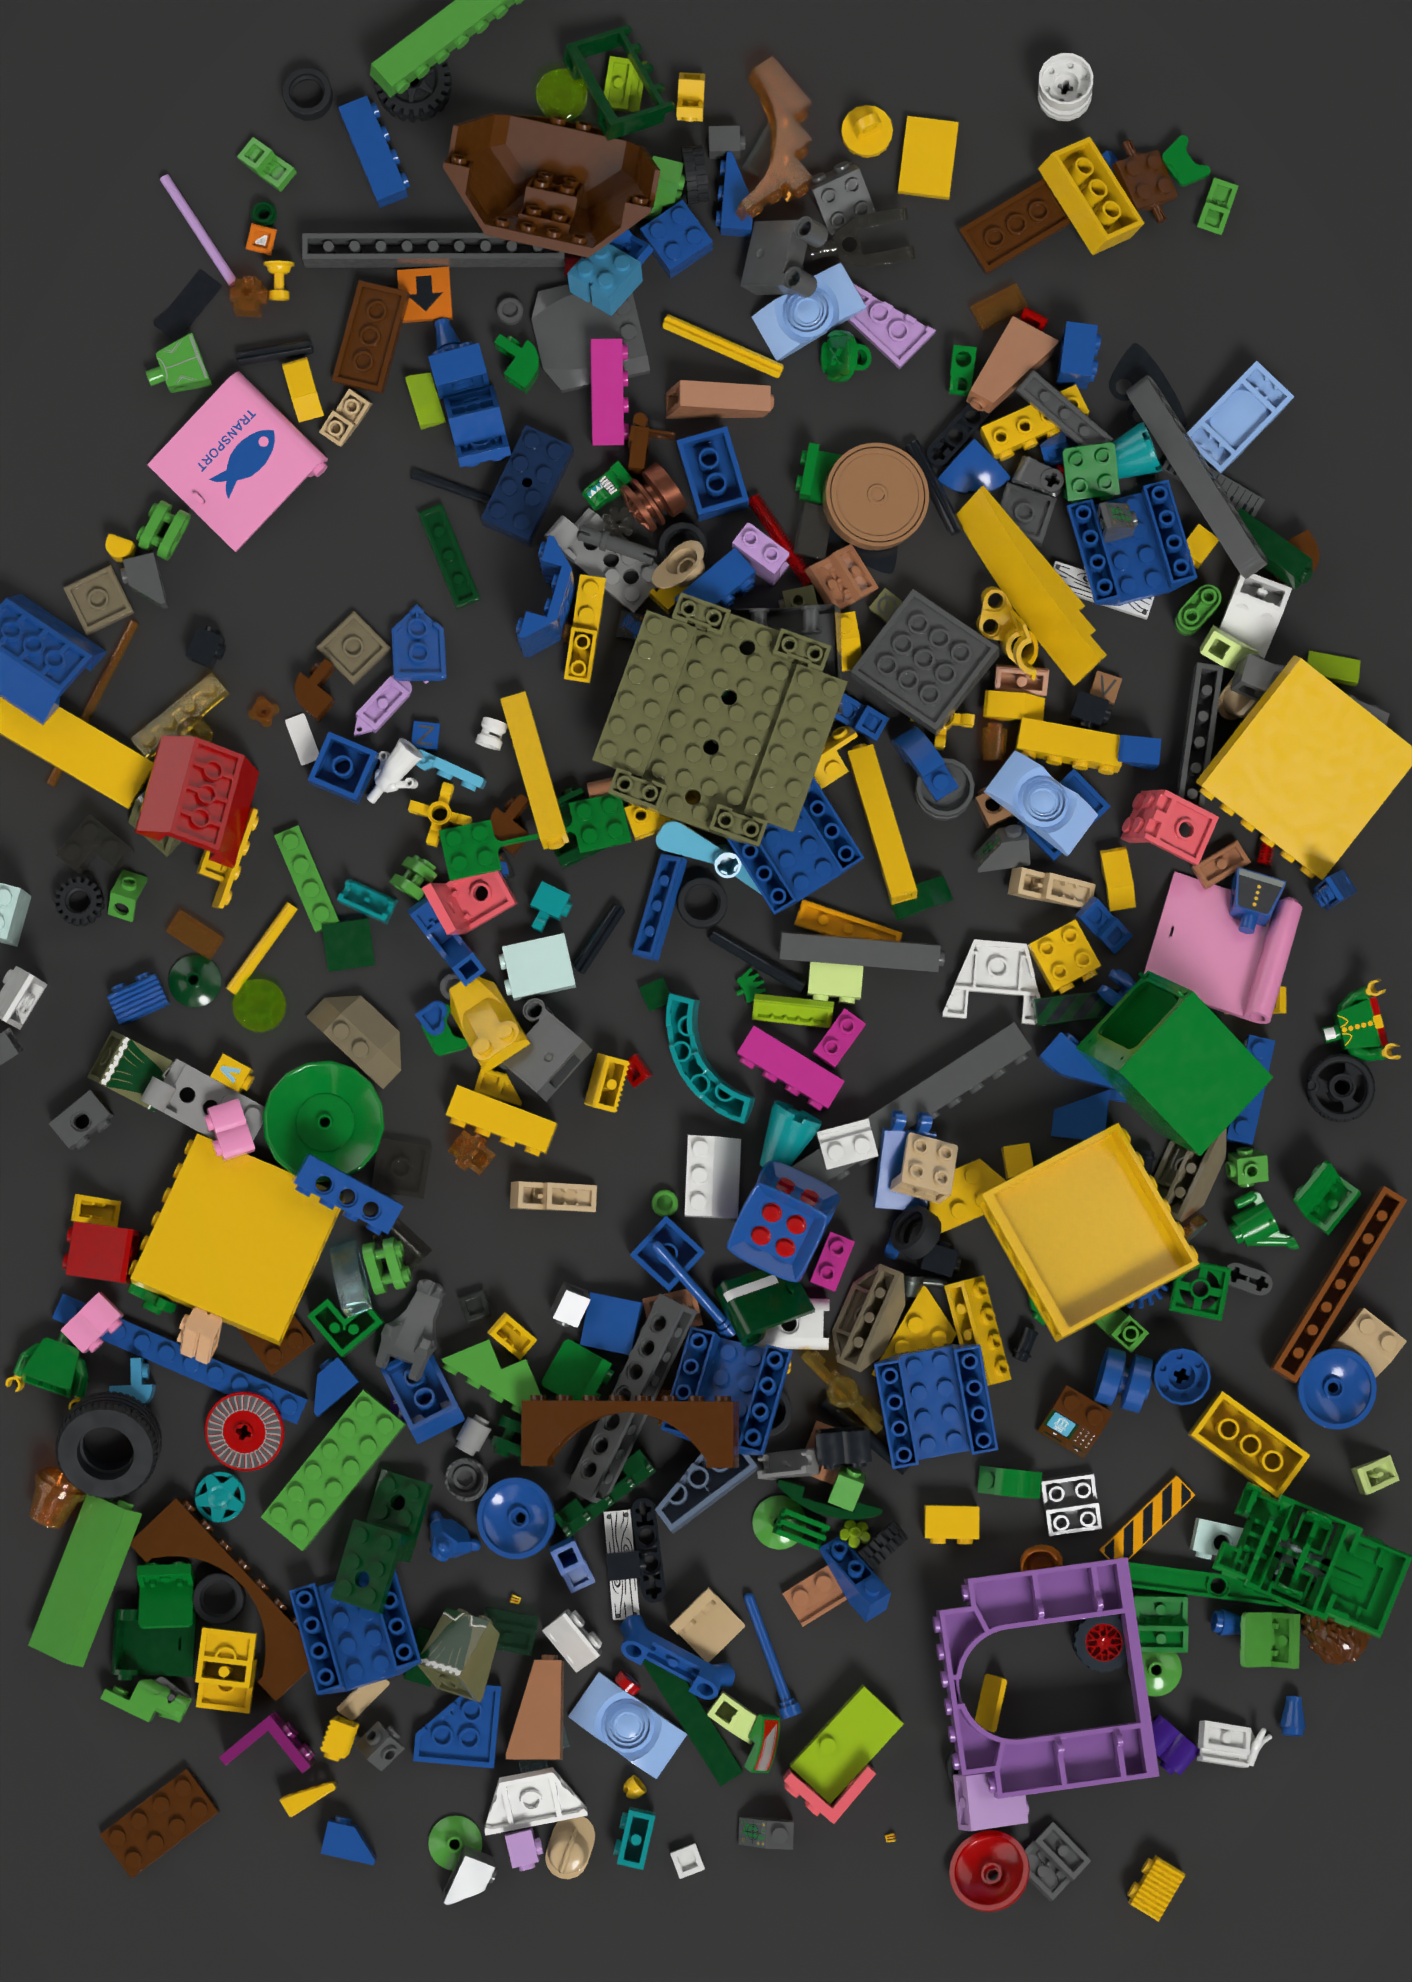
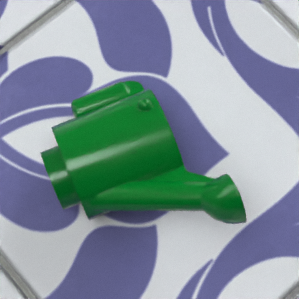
M1250 1191L1234 1200V1204L1238 1209L1254 1202V1205L1231 1216L1233 1223L1228 1225V1228L1237 1244L1243 1242L1246 1247L1286 1246L1289 1249H1299L1292 1234L1286 1235L1279 1232L1278 1225L1271 1211L1258 1191Z

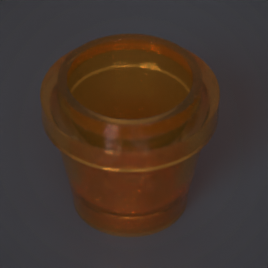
M46 1467L45 1469L38 1470L34 1478L36 1485L29 1516L43 1526L61 1529L78 1503L85 1499L86 1494L72 1486V1483H69L67 1478L63 1476L60 1468Z

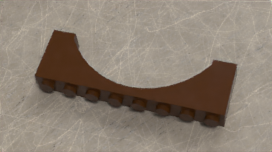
M530 1395V1400H522L521 1466H554V1459L563 1446L584 1427L609 1415L633 1412L653 1416L678 1429L701 1452L706 1459V1468L739 1467V1402H731V1396H715V1401H705V1396H688V1401H678V1396H662V1401H652V1396H635V1401H625V1396L609 1395V1401H599V1395H583V1401H573V1395H556V1401H547L546 1395Z
M175 1498L132 1539L130 1546L146 1563L151 1562L154 1558L166 1556L195 1558L211 1563L232 1575L245 1588L258 1609L265 1633V1664L262 1678L257 1682L275 1701L279 1700L310 1670L296 1616L292 1619L285 1611L288 1608L287 1605L278 1596L273 1598L267 1592L269 1586L260 1577L255 1579L248 1572L251 1569L248 1563L241 1557L236 1559L230 1552L233 1549L224 1538L218 1539L212 1533L214 1527L205 1518L200 1520L193 1513L196 1508L189 1500L185 1498L182 1501L180 1498Z

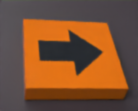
M449 267L397 270L398 289L410 293L403 323L437 321L442 318L453 320Z

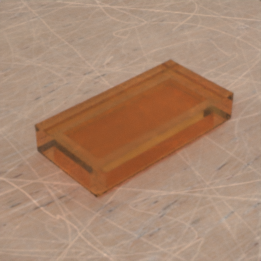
M1015 283L970 306V311L981 331H984L1023 311L1025 307L1028 308V304Z
M182 910L178 911L165 931L208 960L213 958L225 938Z

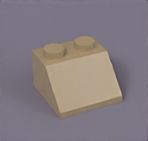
M1359 1308L1328 1349H1346L1360 1355L1370 1365L1376 1378L1392 1362L1407 1341L1368 1310Z

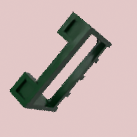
M629 25L566 44L563 55V62L573 80L582 78L599 109L596 121L607 141L664 122L665 113L675 109L672 101L664 103L660 96V93L665 90L662 83L654 85L648 74L654 69L652 64L647 63L643 65L637 55V53L642 51L640 43L631 45L627 35L632 32ZM622 46L655 106L617 118L584 58Z
M641 1449L626 1460L622 1470L627 1476L613 1487L612 1492L599 1502H592L584 1508L578 1499L575 1498L553 1515L568 1538L656 1472L655 1467Z

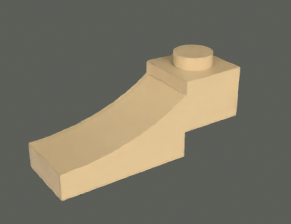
M1019 867L1012 868L1008 894L1081 909L1094 896L1096 884L1054 873H1043Z
M511 1182L510 1209L596 1212L597 1185Z

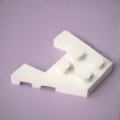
M974 939L943 1010L942 1017L966 1019L968 993L981 992L1023 996L1021 1024L1035 1025L1032 1000L1040 998L1027 944Z

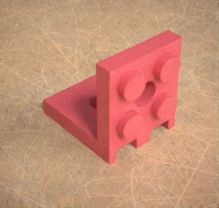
M1166 789L1141 791V793L1137 794L1132 803L1133 811L1130 817L1123 823V834L1120 839L1128 843H1151L1193 865H1199L1219 817ZM1183 822L1187 823L1190 828V832L1186 837L1181 836L1179 832V827Z
M501 871L453 880L447 883H429L422 888L447 935H465L518 904ZM480 886H484L488 890V896L484 901H480L476 897V890Z
M867 1764L831 1804L791 1768L783 1775L784 1782H786L784 1788L795 1798L801 1795L806 1800L804 1802L805 1806L813 1814L818 1816L821 1813L830 1822L835 1824L876 1775L873 1767Z

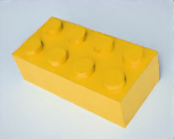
M1091 137L1051 153L1038 168L1092 255L1130 239L1145 224Z
M1223 1391L1217 1392L1187 1434L1276 1499L1285 1492L1310 1457L1307 1452Z

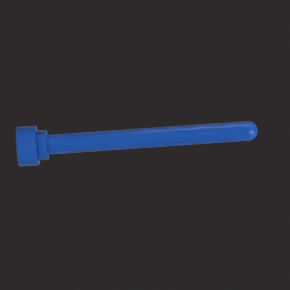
M655 1241L652 1244V1250L716 1321L717 1332L724 1339L732 1338L736 1333L727 1316L718 1309L660 1242Z
M746 1593L744 1601L781 1700V1703H779L781 1708L778 1710L782 1720L802 1713L799 1702L791 1698L755 1597L752 1593Z

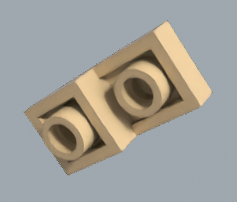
M348 389L337 409L331 412L319 433L342 447L373 403L352 389Z

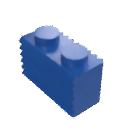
M150 972L140 974L135 977V983L126 986V983L116 985L111 988L112 993L106 995L121 1026H125L171 1004L157 974L151 975Z

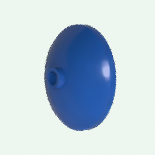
M1332 1348L1315 1354L1310 1359L1297 1382L1298 1400L1304 1413L1316 1424L1329 1429H1345L1358 1424L1369 1414L1376 1399L1377 1384L1370 1365L1360 1355L1346 1349ZM1333 1382L1335 1390L1329 1392L1328 1385Z
M508 1478L495 1483L482 1497L477 1511V1525L481 1538L493 1552L509 1559H523L537 1554L548 1544L555 1529L556 1520L553 1515L556 1513L549 1494L539 1484L525 1478ZM520 1513H523L525 1515V1521L523 1523H521L518 1519Z

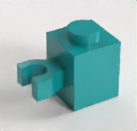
M541 881L530 904L532 909L539 911L532 924V929L542 933L549 917L559 922L562 916L567 918L573 906V903L570 902L571 895Z

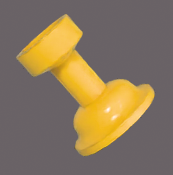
M291 261L263 262L268 272L274 274V290L269 291V300H290V292L284 290V274H288L291 268L295 266V263Z

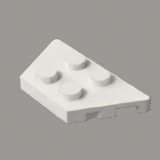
M553 1767L500 1777L485 1823V1836L588 1816L587 1807Z

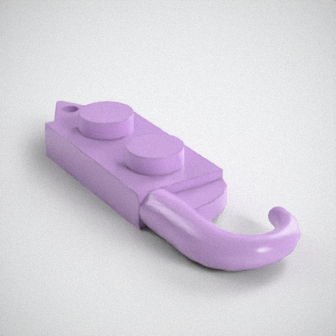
M394 674L390 676L357 711L354 737L372 731L376 733L410 697L412 692L410 681L394 680Z

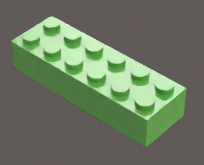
M362 1390L263 1513L261 1518L300 1550H306L407 1423L368 1391Z

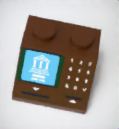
M1064 1385L1037 1432L1083 1459L1102 1433L1113 1412L1068 1385Z

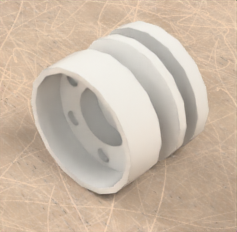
M1060 53L1052 56L1043 64L1039 72L1038 102L1041 109L1048 117L1057 121H1071L1079 118L1087 111L1091 103L1093 89V72L1090 65L1082 57L1073 53ZM1064 90H1068L1066 94H1061Z

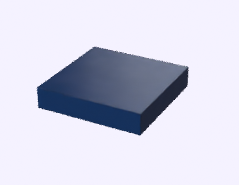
M590 1292L591 1300L586 1310L580 1345L629 1355L636 1344L643 1302Z

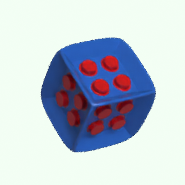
M768 1161L758 1176L757 1184L743 1205L727 1241L726 1248L738 1258L769 1274L787 1281L799 1282L803 1278L814 1252L832 1219L841 1196L829 1185L802 1171L780 1162Z

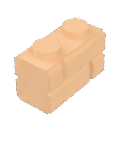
M197 1307L193 1308L190 1315L185 1314L179 1327L181 1331L177 1338V1341L181 1343L180 1354L190 1358L195 1357V1360L204 1364L210 1363L218 1347L223 1323L222 1318L212 1313L208 1315L207 1311Z

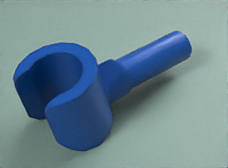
M890 1237L884 1249V1254L890 1259L895 1260L900 1252L893 1247Z

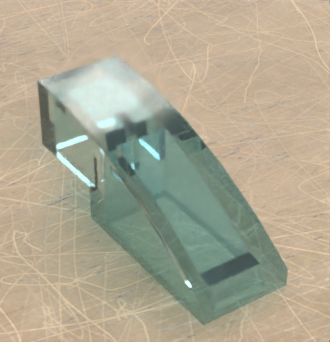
M353 1240L330 1248L334 1281L343 1313L348 1318L373 1309L357 1242Z

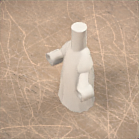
M399 738L391 754L386 751L379 753L380 765L374 777L376 785L366 797L373 804L376 803L383 792H395L400 788L415 789L418 786V782L414 778H406L405 781L400 780L424 757L412 743L406 739Z

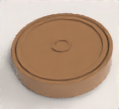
M866 443L847 451L832 466L823 485L822 503L829 524L843 540L866 550H884L904 542L921 525L928 509L929 489L921 467L908 453L898 447L885 443Z

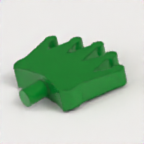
M749 968L746 973L736 980V983L741 988L735 991L736 995L744 994L746 1003L754 1002L755 994H761L766 991L765 988L757 989L760 985L764 984V980L753 982L759 977L758 973L749 976L752 968Z

